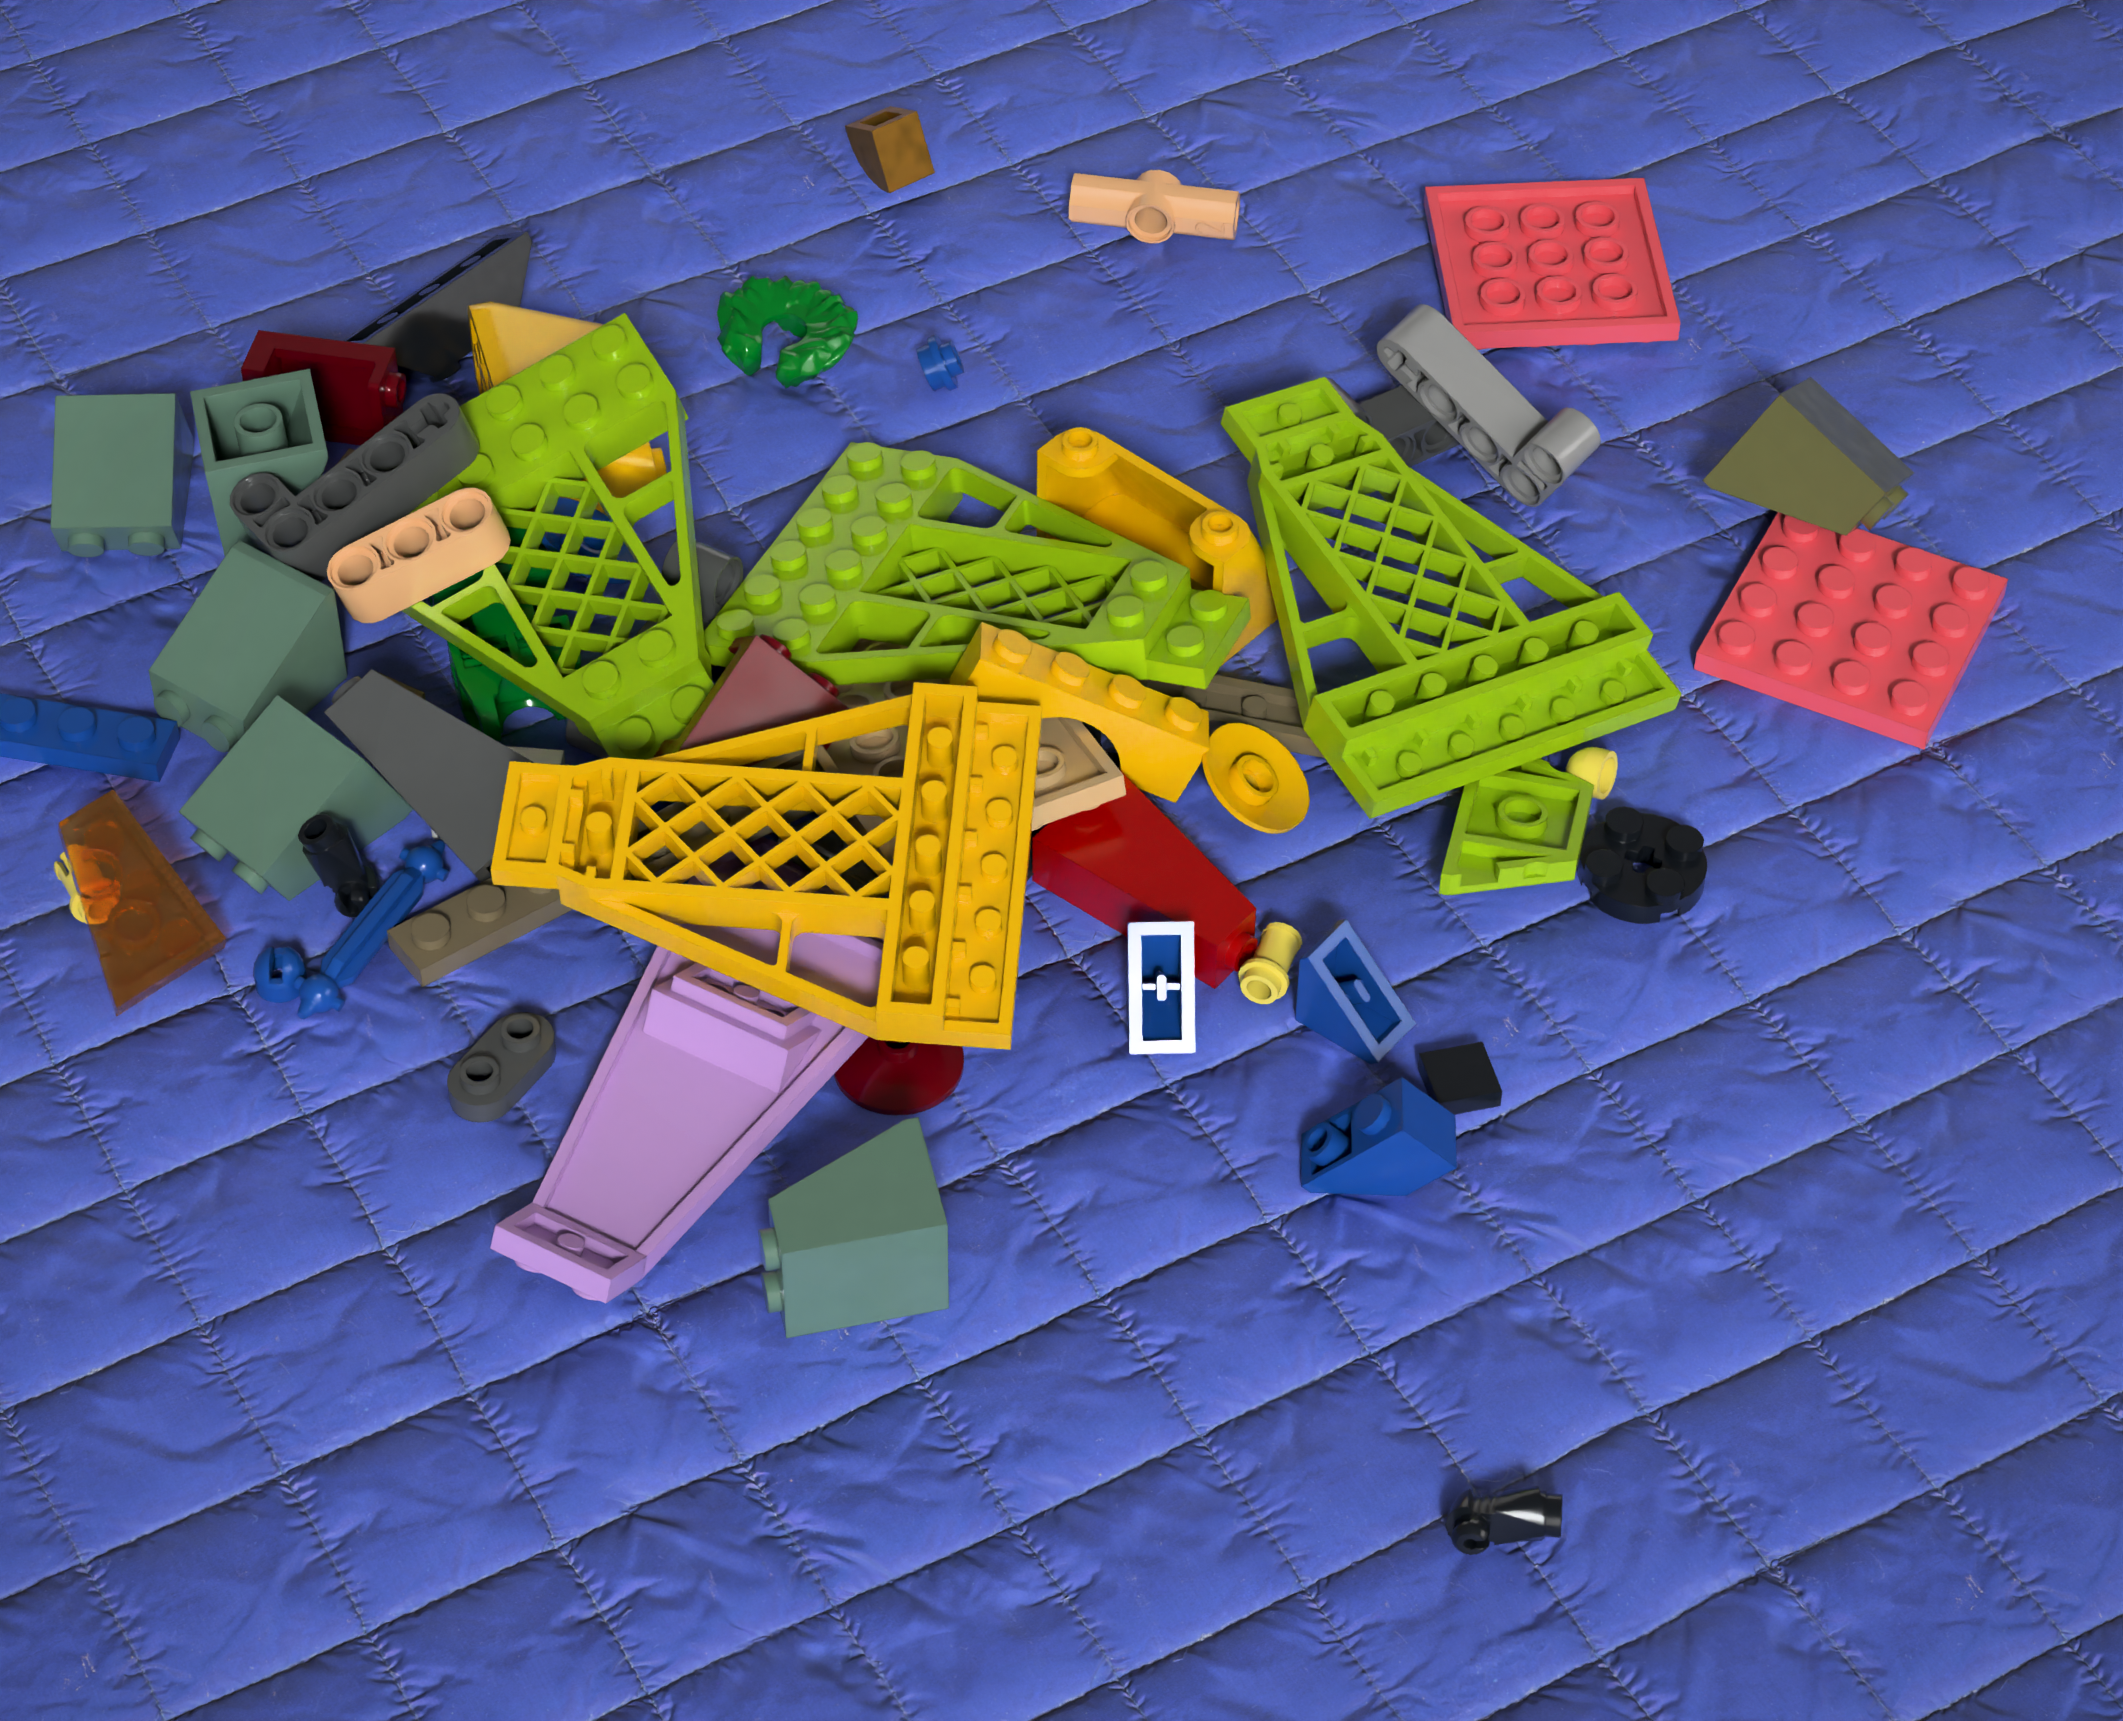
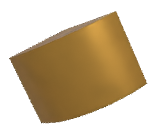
M889 106L845 126L858 162L873 183L883 191L888 193L894 192L935 173L917 111Z

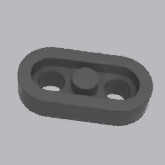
M517 1012L504 1016L453 1066L448 1074L447 1086L450 1105L459 1117L471 1122L496 1120L509 1112L543 1076L556 1058L554 1030L548 1020L530 1012ZM479 1078H487V1080L480 1082L474 1081Z

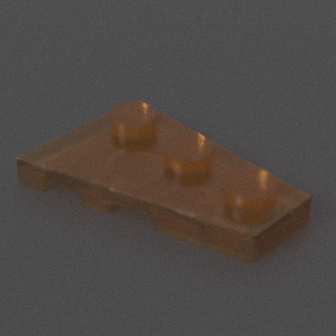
M114 790L109 791L58 823V833L116 1017L225 948V936Z

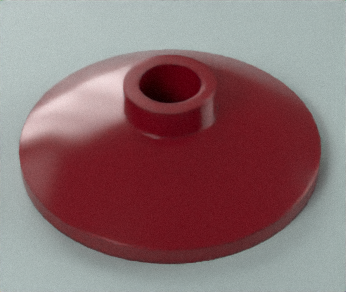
M868 1037L835 1072L834 1078L843 1094L853 1103L866 1110L895 1116L915 1114L937 1106L957 1088L964 1070L962 1046L882 1041Z

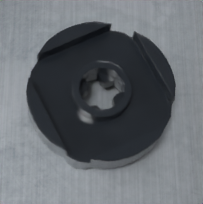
M1631 807L1614 808L1607 813L1605 821L1591 829L1583 840L1578 863L1580 884L1582 886L1584 881L1585 886L1592 892L1591 902L1599 910L1619 920L1637 924L1660 922L1662 913L1673 912L1679 909L1678 916L1690 911L1696 905L1704 890L1707 872V859L1703 851L1704 839L1702 834L1692 826L1681 825L1671 819L1654 814L1639 813ZM1633 863H1646L1654 868L1648 867L1645 873H1638L1633 871Z

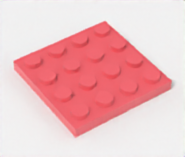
M1644 178L1425 187L1424 208L1446 319L1477 350L1629 342L1649 343L1653 341L1678 340L1681 322Z
M1777 512L1697 650L1694 670L1924 750L2005 596L2008 579L1856 528L1845 536Z

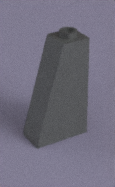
M372 669L362 678L356 676L345 682L332 697L333 704L324 713L480 882L491 878V864L509 761L534 762Z

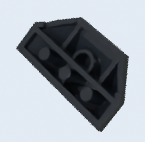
M528 232L494 236L477 250L343 341L395 348L398 373H404L406 380L429 378L431 383H435L450 377L460 370L459 360L470 352L472 353L468 305L492 301L520 307L532 245Z

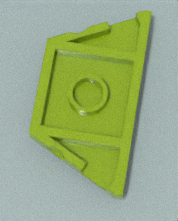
M1541 758L1464 785L1441 872L1439 894L1456 895L1574 880L1591 809L1594 785L1571 773L1556 770L1549 762Z

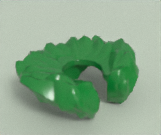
M754 275L743 284L742 288H738L734 293L724 291L720 295L717 316L721 333L717 339L722 346L721 349L725 356L746 375L751 376L761 369L762 331L767 324L775 321L783 331H790L793 335L803 338L799 342L780 350L775 373L776 379L786 389L790 386L797 387L804 381L814 379L821 372L834 367L842 359L855 337L854 332L858 324V314L853 308L845 305L840 294L834 295V292L831 290H823L817 281L806 283L804 280L792 282L785 275L774 282L769 278L758 279Z

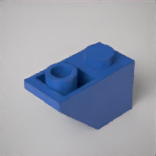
M1403 1077L1373 1094L1367 1095L1359 1102L1316 1124L1301 1134V1187L1310 1193L1407 1196L1457 1168L1455 1115Z

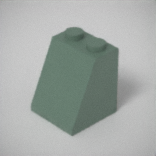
M310 369L190 391L205 475L225 556L239 540L257 549L230 506L231 492L240 480L251 474L269 473L278 478L294 496H297L319 479L324 472L329 457Z
M176 393L55 396L50 529L61 551H68L70 554L80 557H96L102 555L104 550H129L136 555L154 556L163 553L164 549H181L194 453V439Z
M239 540L231 547L148 670L154 696V707L157 714L162 719L177 721L178 727L181 726L205 739L214 749L223 753L229 752L277 695L306 715L348 677L334 589Z
M277 695L178 812L197 828L190 839L210 856L220 862L228 853L238 861L231 871L251 888L262 895L267 887L270 886L290 901L320 880L303 853V845L298 838L299 831L307 820L316 815L326 814L334 822L347 826L359 852L403 821L413 809L362 757Z
M919 1117L901 1121L768 1199L770 1228L758 1230L761 1257L765 1272H761V1282L767 1312L780 1311L786 1338L949 1309L948 1223Z

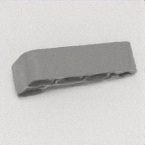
M1419 304L1415 306L1376 346L1377 355L1385 368L1512 497L1526 506L1536 507L1543 503L1600 446L1601 438L1598 429L1585 414L1574 408L1566 407L1560 410L1548 422L1439 311L1429 305Z

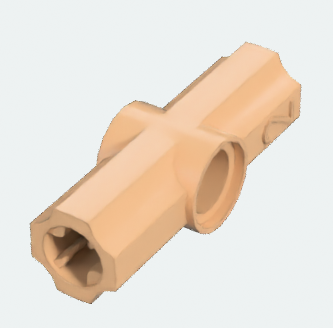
M1162 170L1146 171L1136 180L1074 173L1069 200V220L1078 223L1127 228L1133 237L1149 244L1166 241L1173 233L1235 240L1241 194L1239 191L1182 185L1177 177Z

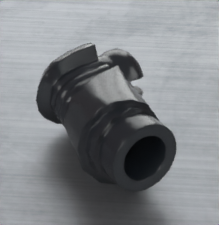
M316 815L307 820L299 831L298 838L303 845L302 851L324 887L329 886L335 893L334 903L338 912L344 916L355 918L378 892L375 873L368 866L362 865V860L347 826L334 822L329 815Z
M1538 1486L1504 1490L1499 1496L1495 1494L1474 1497L1471 1489L1462 1492L1450 1506L1445 1526L1455 1548L1469 1555L1484 1552L1489 1547L1490 1542H1494V1545L1524 1541H1542L1545 1537L1561 1538L1563 1494L1547 1493V1491H1540Z

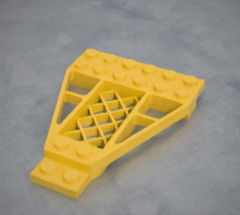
M914 682L913 692L909 695L646 760L607 757L575 766L509 761L491 864L493 885L559 889L562 905L875 1040L1011 1050L1042 728V706L978 702V686ZM901 725L909 726L903 778L815 772L817 751L820 745ZM804 750L802 771L740 766ZM658 801L683 802L688 806L667 822H664L650 808ZM724 805L750 807L754 811L732 827L716 813ZM789 810L815 812L819 817L796 832L781 816ZM854 815L880 816L884 822L862 836L847 820ZM641 820L652 832L637 841ZM703 821L717 837L693 852L679 836ZM768 825L783 842L759 857L745 840ZM833 830L848 847L826 862L810 845ZM896 836L893 866H891L877 849ZM666 846L681 862L659 877H656L642 861ZM731 850L746 867L722 882L708 866ZM797 855L812 872L789 887L774 870ZM863 860L878 877L858 891H855L840 875ZM633 875L638 881L631 880V876ZM695 876L703 885L682 883ZM760 880L769 890L749 889V887ZM827 885L836 895L815 892ZM889 892V898H880ZM674 923L777 931L780 933L776 965H769ZM801 933H820L882 939L884 944L877 1004L873 1007L864 1006L790 974L791 954L795 937Z

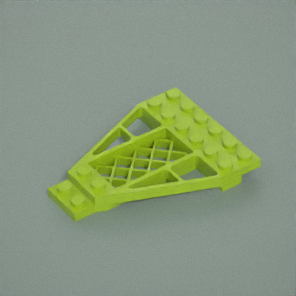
M623 313L460 406L479 441L477 457L469 467L409 514L457 490L478 488L485 491L491 498L506 527L527 529L521 546H509L507 553L497 562L513 565L506 582L494 564L483 570V575L477 582L431 607L420 601L402 610V612L573 721L579 732L602 746L609 757L646 760L653 758L664 740L678 739L714 684L712 682L710 656L705 648L685 426V421L689 418L676 390L626 313ZM668 431L671 471L626 497H614L597 471ZM559 497L580 499L574 517L553 514ZM674 500L680 580L676 585L670 586L633 530V526L639 519ZM598 502L611 522L592 519ZM536 506V509H535L534 512L528 511V510H530L531 508H533V507ZM545 532L566 534L560 552L538 550ZM584 537L605 539L599 558L577 555ZM623 542L636 563L617 560ZM531 567L552 570L545 588L524 586ZM570 572L592 575L585 594L563 591ZM609 578L631 581L624 599L603 596ZM649 584L662 604L642 602ZM493 603L503 604L537 660L536 665L524 667L457 623ZM518 603L538 606L531 624ZM556 608L577 611L570 630L549 627ZM595 614L617 617L610 636L588 633ZM635 619L657 622L656 625L632 639L628 638ZM544 645L563 647L557 665L554 664ZM581 650L603 653L602 656L578 670L574 669Z
M1326 377L1225 407L1221 425L1251 464L1247 485L1262 550L1265 555V564L1303 729L1369 819L1676 709L1682 693L1647 651L1653 633L1620 592L1602 596L1407 466L1382 433L1356 417ZM1379 491L1386 501L1367 496L1366 494ZM1331 507L1344 511L1345 514L1342 520L1316 512V510ZM1351 514L1386 524L1385 531L1381 532L1349 522ZM1392 527L1411 532L1418 543L1390 535ZM1325 538L1336 541L1334 548L1330 546ZM1467 541L1496 560L1483 563ZM1342 543L1377 553L1375 562L1341 552ZM1284 549L1289 553L1334 614L1307 623L1301 622ZM1387 556L1419 566L1417 574L1381 564L1383 557ZM1425 569L1442 573L1451 585L1423 577ZM1523 577L1569 609L1529 622L1500 584ZM1357 580L1368 583L1366 592ZM1374 586L1410 596L1408 604L1372 594ZM1416 599L1450 608V616L1446 617L1414 607ZM1458 612L1476 616L1484 628L1456 620ZM1390 623L1401 626L1399 634H1397ZM1407 629L1442 638L1441 647L1406 638ZM1339 638L1352 639L1379 674L1318 694L1307 649ZM1450 641L1461 644V646L1448 650Z
M851 442L705 629L704 641L705 648L710 656L711 665L727 667L734 657V654L728 648L735 638L760 636L761 634L770 636L783 644L791 652L792 657L789 661L805 674L809 672L818 674L834 686L950 678L981 622H984L1001 630L1011 629L1017 631L1029 641L1054 651L1075 654L1087 664L1115 675L1124 674L1136 680H1153L1206 689L1251 619L1249 598L1227 595L1216 590L1202 591L1191 589L1189 568L958 458L933 455L931 452L923 450L907 451L881 447L871 442ZM963 493L1004 512L998 523L989 528L946 522L963 499ZM1026 525H1031L1060 540L1020 533ZM940 570H941V572H938V573H935V574H932V575H929V576H926V577H922V578L916 579L917 577H921V576H924V575H927V574H930V573L937 572V571H940ZM996 580V581H994V582H991V583H988V584H985V585H981V586H978V587H975V588H972V587H971V586H976V585H979V584H982V583H985V582H988V581ZM1047 589H1052L1051 591H1048V592H1044V593H1041V594H1038V595H1035V596H1032V597H1027L1028 595H1031V594H1035V593H1038V592H1041V591H1044V590H1047ZM953 592H957L956 594L949 595V596H946V597H943V598H940V599H937V600H934V601L931 600V599H934V598H937V597H941V596H944V595H947V594H950V593H953ZM1106 598L1105 601L1084 607L1085 604ZM1009 601L1012 602L990 610H987L986 608L988 606L993 607ZM1066 610L1068 611L1067 613L1044 620V617L1060 613ZM860 638L908 647L904 649L850 652Z

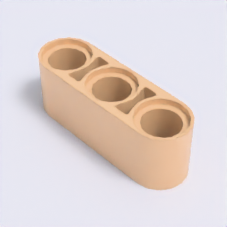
M463 488L343 547L329 561L327 576L346 610L354 620L361 623H376L494 565L507 553L511 540L504 522L487 493L478 488Z

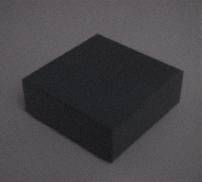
M1483 1042L1419 1053L1418 1070L1428 1096L1454 1115L1501 1106L1502 1089Z

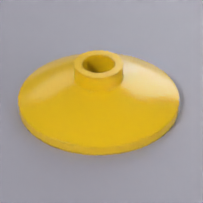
M1245 723L1222 725L1209 736L1210 749L1202 756L1203 770L1212 792L1228 812L1245 825L1271 834L1288 832L1303 821L1308 812L1310 801L1308 784L1299 764L1283 744L1262 729Z

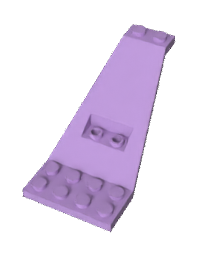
M760 837L748 843V845L761 857L777 846V842ZM730 852L711 863L708 867L724 882L745 868L746 865L733 852ZM790 860L774 870L789 887L810 873ZM692 876L688 884L703 885L695 876ZM760 880L749 887V889L769 890ZM827 885L815 892L836 895ZM674 923L769 965H776L780 942V933L777 931ZM801 933L793 941L789 973L864 1006L873 1007L877 1004L884 941L876 937ZM657 946L532 1203L495 1225L490 1249L513 1259L517 1266L526 1271L542 1273L571 1287L582 1298L601 1301L605 1304L647 1275L864 1043L868 1036Z

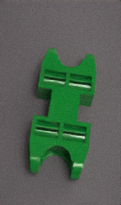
M506 527L511 540L509 546L520 547L527 529ZM541 542L538 550L546 551L545 546ZM496 562L495 565L506 582L513 565ZM531 567L524 586L545 588L552 570ZM483 570L428 597L429 605L433 607L477 582L482 577ZM493 603L457 623L462 627L468 626L471 633L524 667L536 665L537 660L503 604ZM518 603L531 624L538 606ZM568 615L553 617L549 627L570 630L571 624ZM447 641L451 677L463 717L468 725L501 742L503 724L510 714L525 707H539L553 713L558 721L564 720L567 726L568 718ZM544 645L554 664L557 665L563 647ZM580 655L574 668L575 670L581 668Z

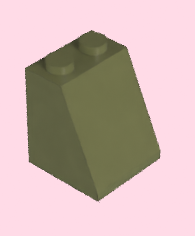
M1809 377L1781 393L1702 481L1716 491L1847 536L1862 524L1870 531L1881 519L1885 520L1909 495L1902 486L1914 472L1812 377Z

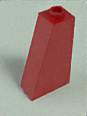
M1123 772L1126 789L1125 796L1103 803L1095 809L1081 811L1048 823L1033 837L1032 881L1127 937L1128 922L1194 921L1195 978L1216 989L1233 971L1239 972L1242 964L1248 959H1252L1258 945V940L1255 938L1256 907Z

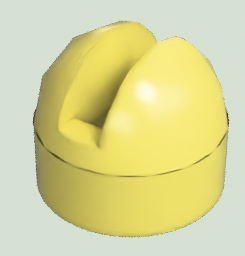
M1587 747L1574 753L1569 758L1565 769L1567 773H1571L1593 784L1592 798L1603 800L1609 795L1617 775L1618 758L1614 751L1599 747Z

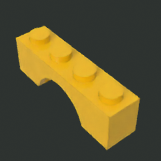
M981 622L950 676L949 685L978 686V702L1042 706V719L1063 717L1092 725L1105 734L1112 742L1119 756V770L1138 789L1174 803L1178 801L1201 764L1203 754L1210 749L1209 712L1199 708L1194 702L1183 697H1171L1145 687L1138 680L1128 675H1115L1087 664L1075 654L1054 651L1029 641L1024 635L1011 629L1001 630Z

